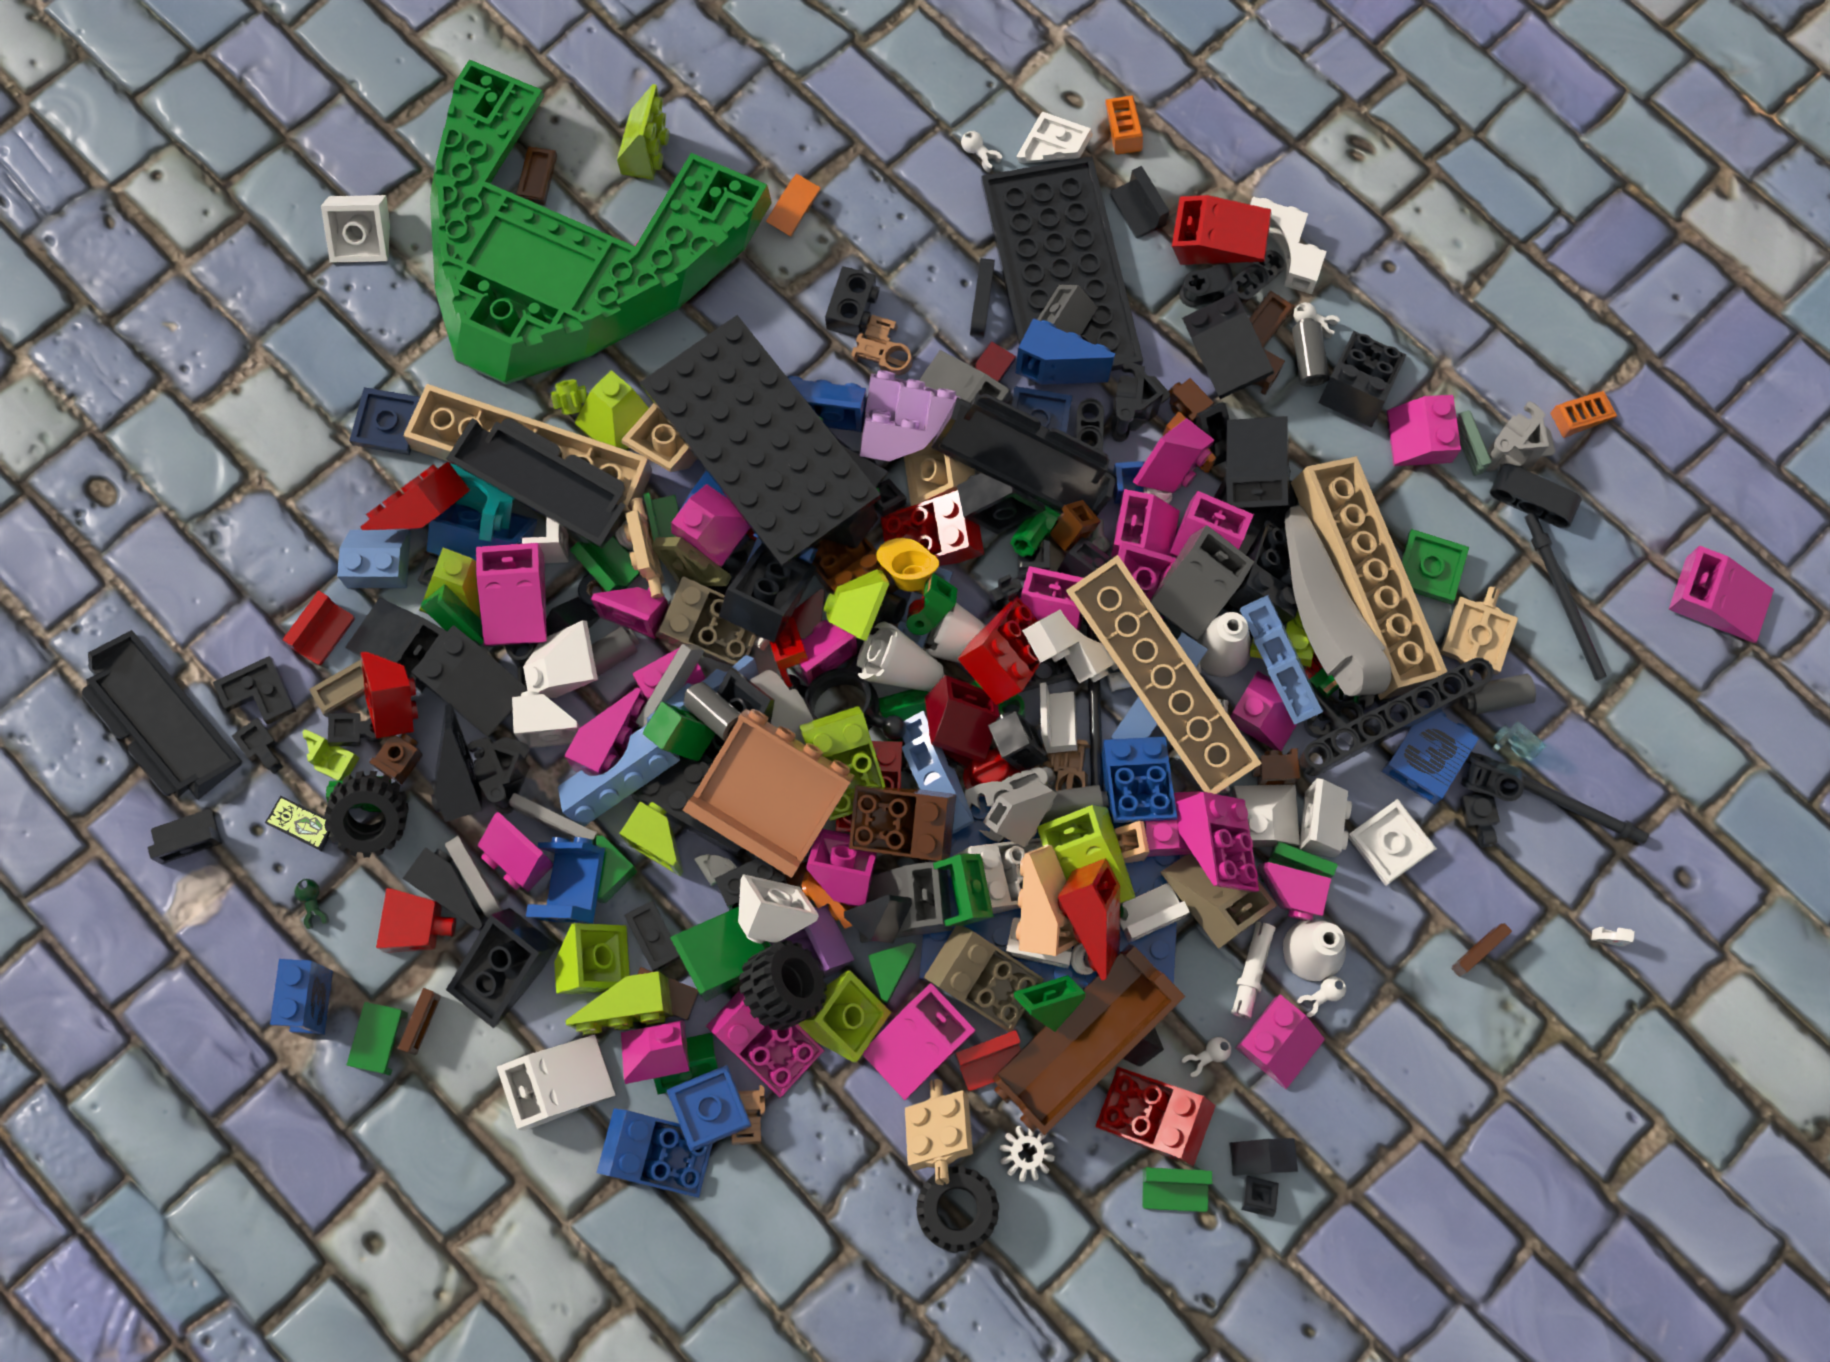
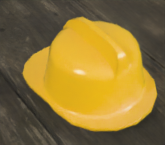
M895 538L886 541L877 550L878 562L891 574L899 589L908 592L917 591L924 595L926 580L939 567V560L920 543L908 538Z

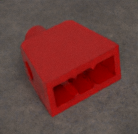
M386 888L376 948L386 953L433 950L436 947L437 935L454 936L456 918L442 917V906L436 901Z

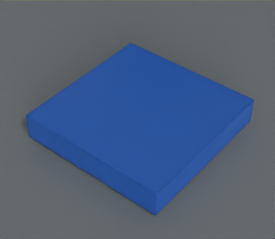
M728 1065L666 1090L690 1153L751 1127Z

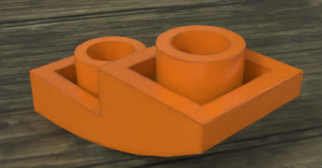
M796 173L766 222L792 237L805 213H808L821 188Z
M806 870L802 881V890L808 900H813L817 908L829 903L828 907L832 917L836 921L839 920L844 929L852 926L844 918V911L855 908L856 905L850 906L842 902L833 901L809 871Z

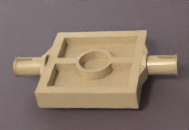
M634 498L630 500L632 511L625 513L627 524H624L626 538L628 542L632 541L634 552L630 553L631 563L634 570H638L642 578H646V581H648L651 597L660 598L664 596L661 584L665 583L660 558L652 548L654 541L650 524L647 521L648 517L644 511L643 499Z
M1488 587L1484 602H1474L1463 597L1457 600L1440 654L1455 659L1461 664L1477 657L1484 658L1492 664L1493 674L1498 675L1501 672L1518 617L1504 613L1496 607L1501 591L1498 588L1494 591L1495 587ZM1470 670L1471 676L1473 675V670Z
M934 1079V1081L931 1080L929 1082L930 1099L905 1107L908 1166L913 1171L927 1167L935 1168V1183L944 1185V1182L948 1184L950 1181L948 1165L958 1158L973 1154L969 1096L963 1090L943 1095V1081Z

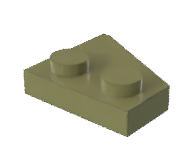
M656 537L652 548L677 583L684 576L703 586H727L731 579L729 573L682 537Z

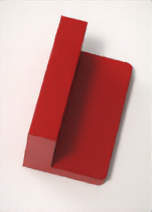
M318 590L282 640L291 649L316 665L321 666L354 622L355 617L336 605L329 596Z
M794 617L789 619L774 643L769 641L780 674L788 688L792 687L787 668L808 661Z
M1016 1030L955 1053V1058L968 1091L994 1083L993 1077L1021 1050L1019 1046L1020 1039Z

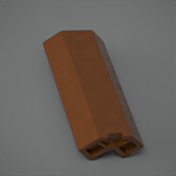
M1129 944L1118 954L1106 980L1102 981L1099 975H1097L1083 989L1086 993L1085 999L1056 1032L1045 1026L993 1077V1080L998 1085L994 1091L1007 1104L1012 1100L1023 1113L1020 1120L1033 1133L1039 1129L1045 1136L1186 997L1163 972L1157 970L1132 944Z

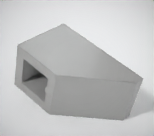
M1040 781L1003 793L998 796L983 823L997 834L1025 848L1028 842L1035 836L1037 827L1044 815L1051 809L1057 793Z

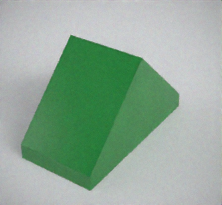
M596 836V846L605 848L597 901L599 903H607L638 871L604 836Z
M912 942L868 955L881 1002L885 1005H888L917 950V945Z
M1068 975L1014 992V998L1029 1014L1054 1032L1057 1031L1086 996V993Z

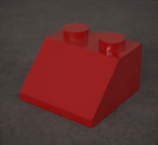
M367 651L360 652L365 700L376 739L414 732L413 719H418V711L415 700L411 701V696L416 695L413 677H407L404 665Z

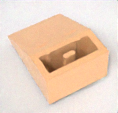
M1045 845L1025 853V857L1022 858L1020 864V874L1023 876V889H1021L1018 896V906L1021 908V921H1019L1016 929L1019 951L1057 956L1078 944L1073 933V925L1068 916L1061 912L1058 904V895L1067 880L1052 845Z

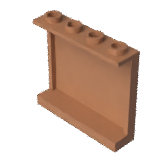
M745 709L738 716L737 723L683 811L792 878L855 775L850 773V768L838 760L832 762L822 756V750L810 743L804 745L796 740V735L783 726L777 728L767 722L768 717L760 711Z

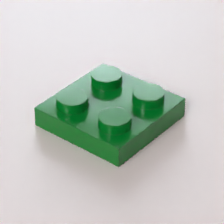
M1411 529L1408 533L1401 562L1414 593L1452 605L1455 601L1469 547Z

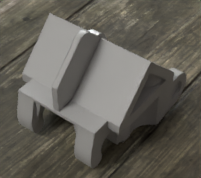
M1529 401L1524 406V410L1531 414V419L1526 418L1522 414L1513 415L1487 451L1492 463L1486 469L1487 472H1494L1503 464H1513L1520 468L1532 467L1540 457L1552 456L1555 453L1551 430L1545 427L1543 420L1546 414L1535 403Z

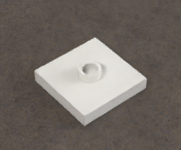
M1398 799L1348 834L1349 840L1385 886L1437 849Z

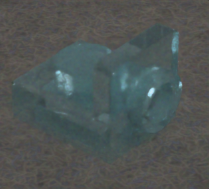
M1517 721L1510 728L1505 724L1493 736L1497 742L1491 747V750L1496 753L1506 742H1509L1511 749L1518 756L1531 761L1547 745Z

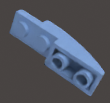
M923 710L905 721L906 732L902 737L905 745L902 747V750L920 790L956 794L952 833L954 834L975 821L955 769L948 765L943 749L930 743L927 712Z

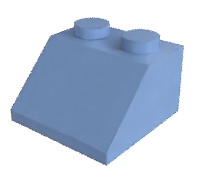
M349 530L339 549L337 577L346 588H407L411 531Z

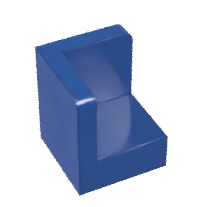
M1144 461L1115 463L1112 473L1116 477L1113 490L1114 504L1121 503L1124 489L1144 493V487L1133 483L1134 478L1145 463Z

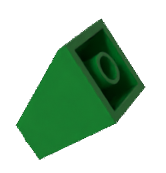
M739 907L670 937L699 994L706 1002L742 983L739 981L740 974L743 973L742 967L744 963L748 962L751 956L770 946L768 941L756 943L746 937L738 923Z

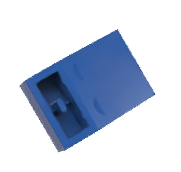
M1033 318L1018 347L1015 373L1041 385L1104 383L1110 379L1115 353L1111 352L1104 345H1094L1083 340L1076 333H1066L1057 329L1051 322L1039 321Z
M1166 737L1103 740V778L1113 823L1177 820Z
M614 1108L596 1173L699 1198L712 1144L690 1153L679 1123Z

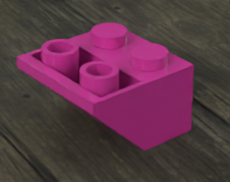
M1124 489L1111 557L1118 555L1119 546L1122 542L1171 556L1169 553L1175 540L1180 511L1153 494Z
M1197 491L1189 502L1169 555L1177 558L1190 535L1206 525L1239 549L1253 514Z
M1029 566L1021 593L1022 602L1030 608L1038 621L1061 609L1067 620L1080 631L1083 615L1066 590L1083 578Z

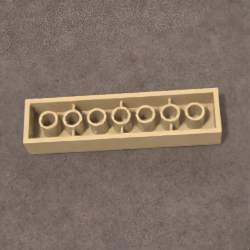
M426 384L403 435L412 450L448 461L446 459L472 418L477 420L483 429L490 432L496 421L501 424L505 419H512L557 444L561 450L560 458L565 460L570 455H576L621 480L625 485L624 495L626 496L622 503L630 511H632L630 500L642 498L652 473L649 459L642 455Z
M1357 456L1307 466L1291 482L1296 497L1312 522L1350 598L1372 631L1385 646L1383 652L1390 662L1391 681L1386 691L1378 694L1379 699L1383 700L1405 694L1448 672Z
M1118 555L1066 590L1204 792L1217 794L1262 764Z

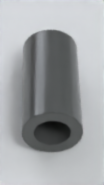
M1312 318L1302 319L1292 328L1300 384L1306 387L1319 386L1330 379L1321 323Z
M621 626L592 644L597 677L638 652L635 646L640 644L631 628L625 631Z
M1526 673L1491 680L1481 691L1462 700L1465 710H1469L1472 715H1478L1534 703L1536 700V689L1532 677Z
M704 682L691 685L685 692L684 706L721 739L726 741L741 713Z
M1099 785L1055 791L1057 795L1053 800V805L1044 815L1040 824H1045L1091 805L1109 808L1106 790L1101 791Z

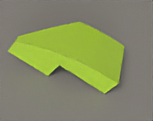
M304 729L302 734L303 738L307 741L309 751L307 759L308 762L314 765L315 770L336 781H343L344 777L351 774L360 757L339 746H328V740Z

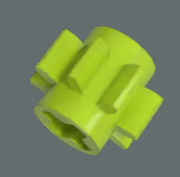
M575 379L555 384L556 391L551 392L554 409L561 408L564 415L580 412L583 407L582 403H585L588 397L585 385L578 386Z

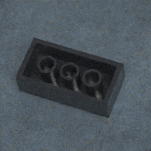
M679 755L680 761L631 794L638 803L642 802L649 806L650 802H653L667 812L665 816L669 820L741 859L746 849L683 811L688 800L694 795L710 768V765L701 760L695 761Z

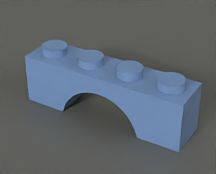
M646 724L630 736L624 755L609 771L601 775L590 776L581 770L558 786L562 813L574 822L586 826L680 761L679 755L660 749L644 736L643 731L647 726Z

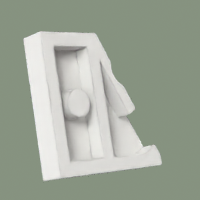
M1042 112L1016 157L1019 163L1022 164L1080 158L1093 133L1091 128Z

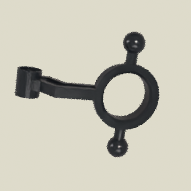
M886 592L870 634L874 636L879 630L875 627L878 623L887 622L890 624L891 622L898 624L906 611V599ZM859 652L849 669L837 668L828 670L817 676L808 687L801 685L798 677L789 674L792 687H789V690L796 689L801 697L804 698V702L813 720L818 719L815 716L816 702L826 690L837 685H852L861 689L866 695V702L862 712L868 731L873 726L882 729L884 736L890 740H898L904 736L906 723L901 717L892 715L885 718L879 715L880 701L875 688L870 682L860 678L858 673H862V668L857 666Z

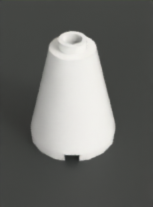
M956 602V605L931 630L927 644L932 646L931 649H925V651L933 658L960 663L958 657L969 642L986 625Z
M1235 612L1225 613L1214 618L1196 641L1208 649L1200 661L1203 671L1216 677H1229L1237 674L1248 664L1251 658L1250 649L1252 641L1247 621L1242 615Z
M881 622L875 626L879 630L874 636L869 634L867 641H864L860 648L857 659V666L862 668V673H858V675L868 682L930 692L945 676L943 665L898 628L887 622Z
M1313 918L1312 921L1301 920L1288 930L1283 939L1285 964L1293 974L1307 981H1322L1327 977L1334 976L1341 969L1346 957L1345 937L1342 930L1330 922Z

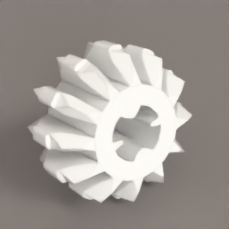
M1017 1126L1015 1129L1018 1139L1010 1133L1005 1135L1006 1140L1012 1144V1147L1007 1145L1000 1146V1151L1010 1153V1156L1002 1158L1000 1162L1002 1165L1011 1161L1014 1164L1007 1172L1009 1176H1012L1017 1169H1020L1019 1181H1025L1027 1171H1030L1032 1180L1036 1181L1038 1180L1036 1167L1045 1174L1049 1172V1168L1042 1163V1160L1054 1161L1055 1157L1053 1155L1044 1154V1150L1054 1147L1053 1142L1042 1145L1040 1141L1046 1135L1044 1136L1042 1133H1039L1037 1138L1033 1137L1034 1133L1028 1128L1027 1136H1024L1022 1127ZM1028 1144V1149L1034 1148L1035 1154L1031 1156L1032 1162H1025L1026 1158L1020 1159L1018 1153L1023 1150L1022 1145Z

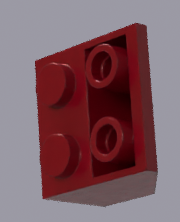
M945 675L925 696L930 743L936 747L983 762L987 757L993 739L988 725L996 722V719L1000 716L998 705L991 700L982 688Z

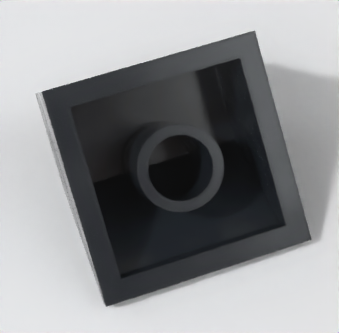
M982 473L972 475L968 480L957 485L963 517L996 534L1046 510L1045 505Z

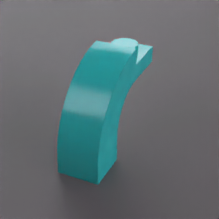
M451 463L450 465L470 489L467 494L455 503L469 506L482 514L479 539L491 542L495 531H501V528L509 529L513 498Z

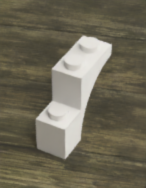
M1253 197L1250 205L1272 210L1269 234L1280 247L1285 259L1286 279L1284 286L1312 294L1326 251L1320 250L1315 245L1299 243L1308 213L1302 212L1296 207H1286L1273 203V201L1267 198Z
M1061 609L1022 630L1040 663L1051 657L1054 662L1065 657L1079 683L1091 678L1093 683L1109 674L1107 668L1110 666L1113 671L1118 669V666L1103 644L1080 633L1067 620Z

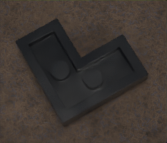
M271 656L213 682L221 703L228 712L254 699L264 722L267 724H271L296 712L274 659Z

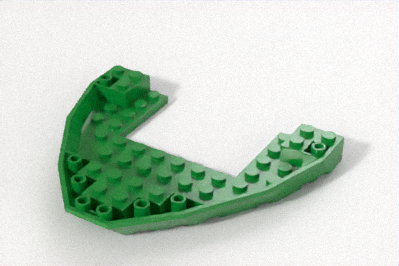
M469 59L454 84L447 120L436 158L430 194L435 292L456 362L507 385L586 359L671 314L683 306L745 250L772 204L768 185L691 153L636 246H633L491 184L545 96L543 91L537 87Z

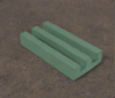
M1471 411L1460 412L1458 414L1459 417H1457L1460 444L1473 476H1477L1486 471L1492 460Z

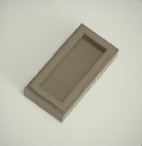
M361 660L309 689L325 717L328 716V713H334L365 695Z

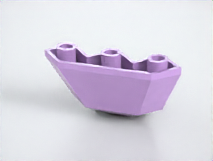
M878 370L877 374L871 373L861 434L860 456L892 461L923 450L937 435L957 397H960L956 396V392L953 390L942 388L936 390L926 387L923 381L914 379L906 381L895 378V373Z

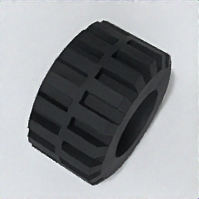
M364 771L356 772L355 778L350 774L344 777L343 783L338 782L334 787L333 793L331 792L325 810L324 819L326 821L324 826L326 831H330L329 839L332 843L338 841L337 848L341 851L347 848L350 850L349 855L355 857L357 852L363 853V858L370 857L371 852H375L377 856L384 854L385 847L388 850L395 847L396 840L400 841L405 830L409 810L405 791L399 792L401 785L397 781L391 784L389 782L390 776L386 774L382 778L376 776L377 771H370L369 775H364ZM359 803H370L377 806L384 813L385 818L379 823L366 825L356 821L350 815L348 809Z
M791 940L779 941L751 956L748 962L744 963L742 967L743 973L740 974L739 981L742 982L740 992L745 997L743 1002L746 1007L749 1006L750 1014L754 1018H759V1023L764 1027L769 1025L772 1030H786L816 1015L823 1008L822 1004L825 1003L827 997L824 994L827 991V984L823 980L825 977L824 972L818 966L820 963L817 958L814 959L812 957L811 951L808 949L804 950L800 943L796 942L793 944Z
M962 1166L948 1167L950 1180L948 1184L945 1182L944 1185L936 1184L935 1174H933L923 1185L917 1200V1219L922 1232L934 1245L947 1251H968L983 1244L993 1233L999 1218V1202L996 1191L991 1186L990 1181L979 1174L978 1171ZM953 1189L967 1191L976 1201V1217L972 1224L964 1229L957 1230L947 1227L941 1221L938 1214V1204L941 1197Z

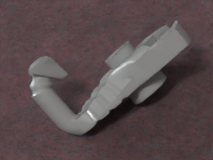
M1049 767L1032 768L1031 770L1016 773L1002 782L991 781L976 785L965 790L964 795L970 811L972 805L981 810L979 802L981 795H985L987 806L992 807L999 795L1037 781L1052 788L1053 785L1051 783L1055 780L1056 776ZM992 829L989 832L979 830L987 838L995 842L1002 843L1006 839Z

